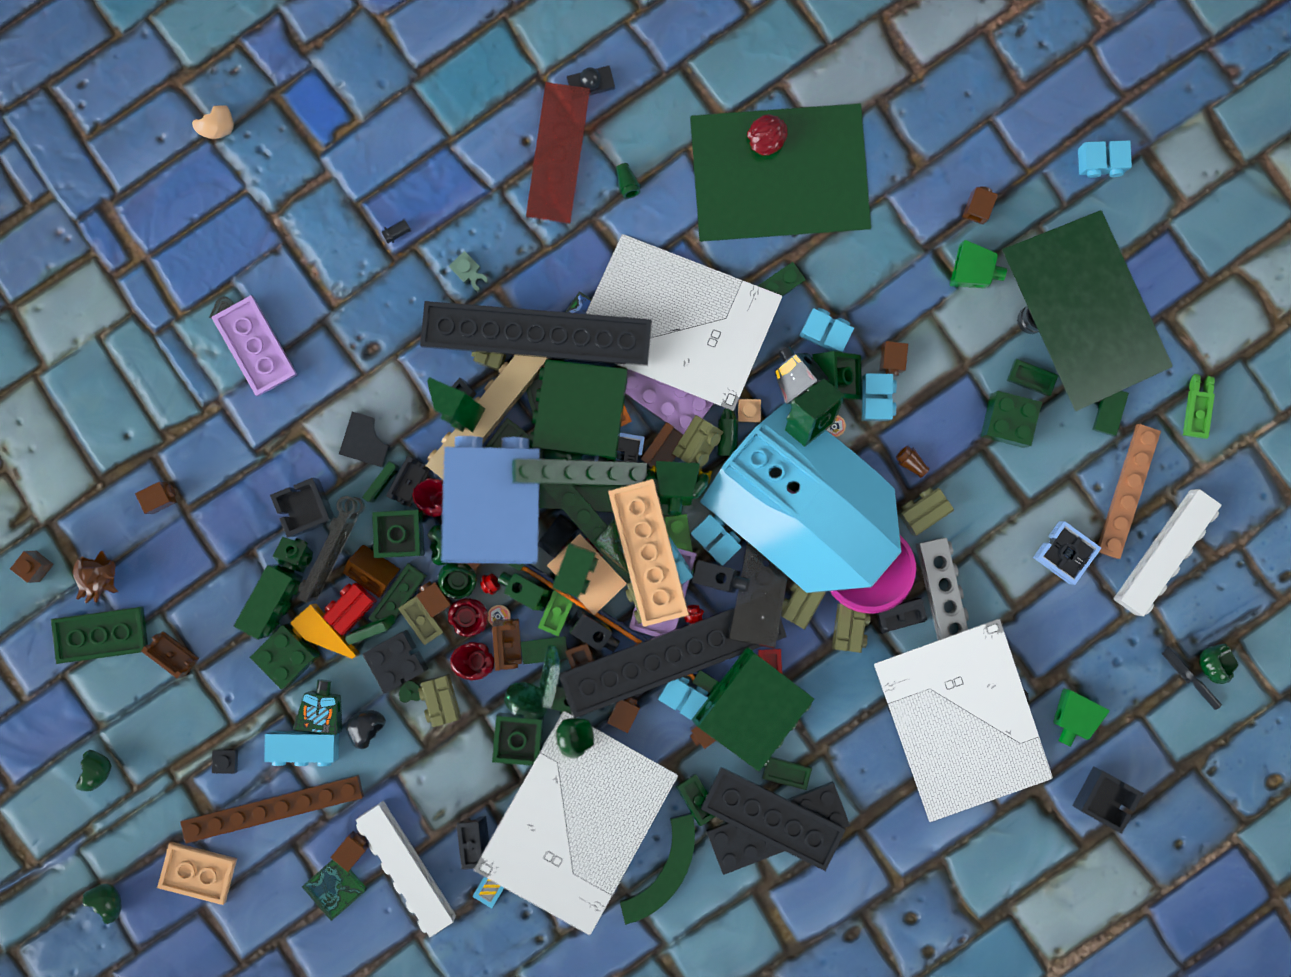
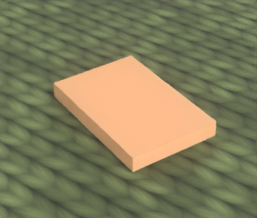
M579 534L571 543L596 552L595 558H598L594 572L589 571L586 579L590 580L585 595L580 593L578 598L595 615L627 583L586 539ZM567 547L547 565L556 576Z
M170 842L157 888L224 905L227 900L237 858Z

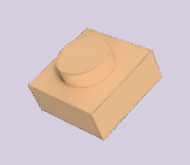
M739 399L738 422L760 423L761 400Z

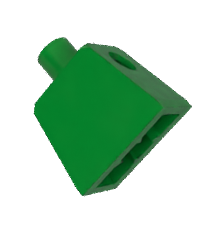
M964 240L958 248L949 286L984 289L991 285L992 279L1004 281L1007 268L996 266L997 253Z
M1063 688L1053 720L1054 724L1064 728L1058 741L1071 747L1077 735L1089 740L1110 710L1071 690Z

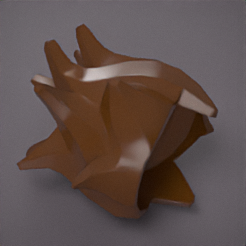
M100 551L95 560L81 556L73 567V576L79 588L76 599L79 600L87 595L84 601L86 604L92 598L94 602H97L103 590L118 593L114 586L116 566L112 560H108L104 551Z

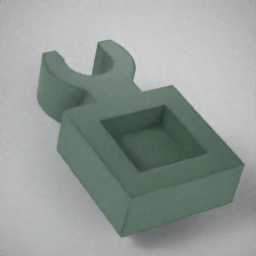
M465 251L449 265V268L465 284L471 280V285L477 292L481 291L476 285L478 280H484L486 284L489 283L485 275L477 273L481 267Z

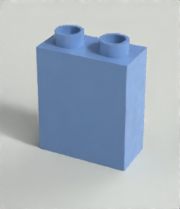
M457 436L455 437V447H444L443 563H537L539 484L512 482L513 459H539V449H529L528 438L505 437L501 440V448H483L482 437Z

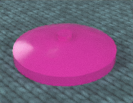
M900 535L901 553L872 587L830 591L831 594L845 607L861 613H881L894 608L907 597L915 580L916 562L912 549Z

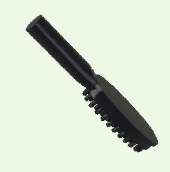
M1167 646L1164 652H1162L1166 660L1187 683H1193L1196 690L1214 710L1219 709L1222 705L1219 700Z

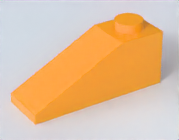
M317 604L309 605L290 622L294 627L292 628L293 632L300 639L304 638L306 641L351 659L360 655L359 651L352 644L348 645L345 635L339 634L333 626L323 619L325 613Z

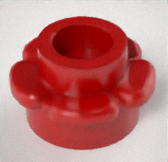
M494 574L482 576L480 585L486 594L494 595L501 588Z
M688 605L689 615L684 616V621L694 623L702 620L704 610L699 608V605Z

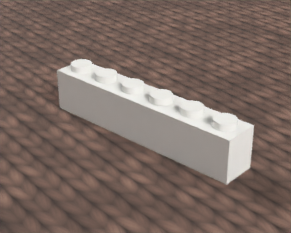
M1200 489L1190 490L1118 591L1114 600L1134 615L1144 616L1148 614L1154 607L1153 602L1155 599L1161 596L1167 589V582L1179 572L1181 562L1187 559L1193 552V545L1205 535V528L1218 517V510L1222 505Z
M380 802L356 819L358 831L362 836L365 835L370 842L369 848L372 853L379 856L384 872L387 875L390 874L393 878V885L399 894L402 893L405 897L408 910L411 913H415L419 919L418 925L424 933L427 932L429 937L453 923L457 915L385 802Z

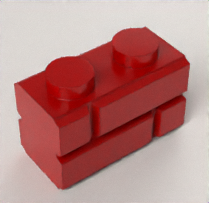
M358 583L347 584L340 591L342 596L338 601H331L324 609L326 613L323 619L341 635L347 634L377 602Z

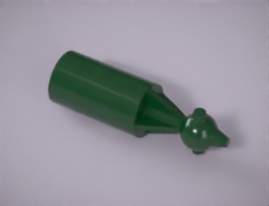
M724 407L721 417L718 419V429L722 430L723 434L718 444L717 456H731L738 448V420L733 410Z

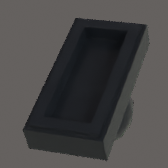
M610 65L596 69L588 67L580 73L566 76L572 100L615 89Z
M560 513L539 540L538 546L555 558L578 526Z

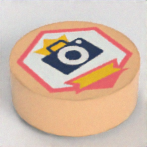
M837 415L835 424L829 427L827 431L834 437L842 435L846 428L844 419Z
M495 605L488 612V621L491 625H493L494 620L511 619V613L504 605Z

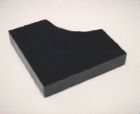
M352 411L339 455L383 468L390 446L384 444L377 437L374 428L375 418Z

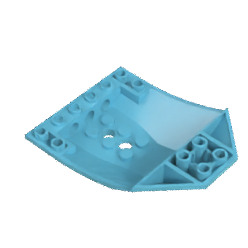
M784 403L757 425L727 459L700 503L763 554L806 593L872 587L901 553L895 489L872 467L827 430L804 447L785 431L786 418L791 412L792 406L791 404ZM773 468H780L782 470L779 478L774 479L770 477L769 474ZM790 482H798L800 484V490L797 493L791 494L787 491V486Z

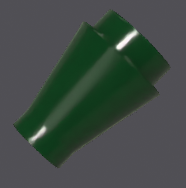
M628 163L618 165L616 170L620 194L625 199L636 197L640 194V183L631 171Z

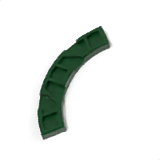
M692 813L670 818L672 826L671 849L668 859L655 881L638 894L620 900L625 925L637 922L657 911L667 903L682 884L690 867L694 852L695 826Z

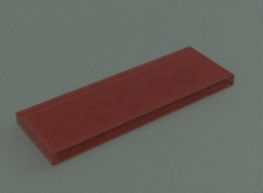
M550 82L545 83L526 212L527 218L571 224L590 97L589 88Z

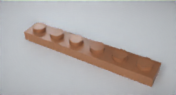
M1137 424L1098 543V546L1101 547V550L1098 552L1100 554L1115 559L1121 558L1161 433L1160 430Z

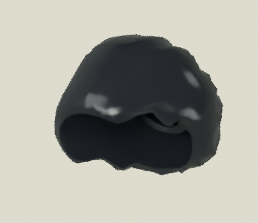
M374 710L356 713L346 726L347 734L354 747L357 749L368 748L370 740L376 737V733L383 728L386 720L381 713Z

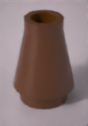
M907 445L896 456L899 465L920 478L925 476L930 469L914 447L910 448Z

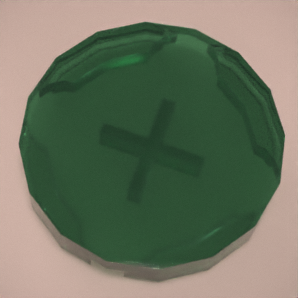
M517 682L510 685L504 697L507 708L515 715H519V713L525 715L524 718L526 719L543 717L550 706V699L547 693L540 687L526 682Z

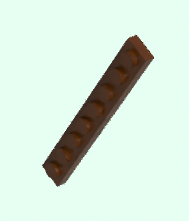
M355 775L187 818L180 821L185 844L362 799L364 794L360 777Z

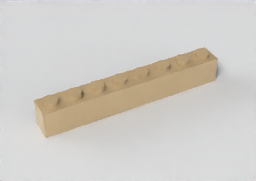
M514 355L509 363L505 362L499 369L500 375L496 380H490L484 388L486 392L481 398L477 397L475 399L476 402L486 409L474 432L472 433L466 429L463 432L456 429L452 433L448 432L441 441L443 445L438 451L435 449L428 456L427 460L429 462L426 466L444 480V447H455V437L457 436L482 437L484 443L526 392L527 388L538 377L541 367H545L546 359L552 360V358Z

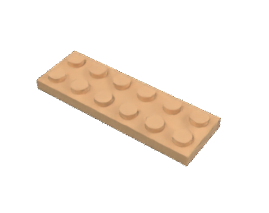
M654 480L608 491L643 627L689 615Z

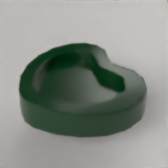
M412 680L405 682L399 690L400 701L403 703H407L410 700L419 701L418 688L420 685Z

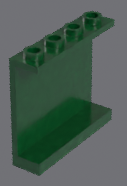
M546 359L545 367L540 369L539 379L543 381L542 387L537 389L536 402H539L538 410H534L533 423L536 425L535 432L530 433L529 445L533 449L606 457L607 462H616L628 380L627 369Z
M747 647L691 720L698 728L759 772L762 767L769 763L770 757L775 750L782 746L788 733L795 729L801 716L811 708L814 698Z

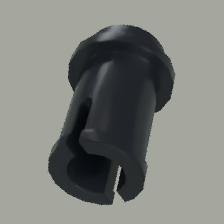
M402 219V221L389 228L384 227L385 230L381 231L387 243H395L394 240L411 232V229L406 220Z

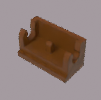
M519 619L494 620L492 636L495 671L516 669L518 664H522Z
M164 631L155 634L152 637V643L144 646L141 650L142 653L177 679L185 677L199 659V657Z

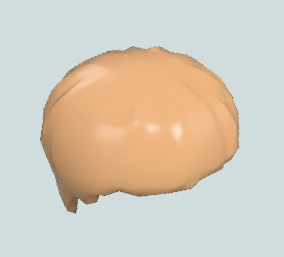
M226 105L213 106L210 114H205L202 119H195L192 122L193 128L199 135L210 139H219L231 134L234 124L230 109Z

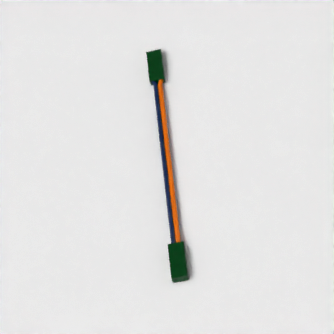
M509 564L516 570L525 571L552 588L555 579L533 565L525 564L526 567H524V564ZM553 589L591 613L577 597ZM601 609L594 615L637 644L648 640ZM702 670L687 675L692 679V683L706 690L709 694L720 683Z

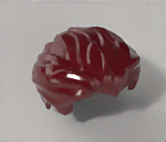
M771 114L763 115L755 120L747 132L751 149L764 156L771 155L781 149L788 135L785 122L778 116Z
M428 478L418 483L413 489L412 494L415 505L428 516L437 517L443 515V480Z
M460 599L449 608L448 622L454 627V631L458 635L465 637L474 636L483 632L488 623L487 609L476 599Z
M468 642L454 650L450 658L452 671L457 676L467 680H480L490 674L494 667L493 654L489 652V648L484 643Z

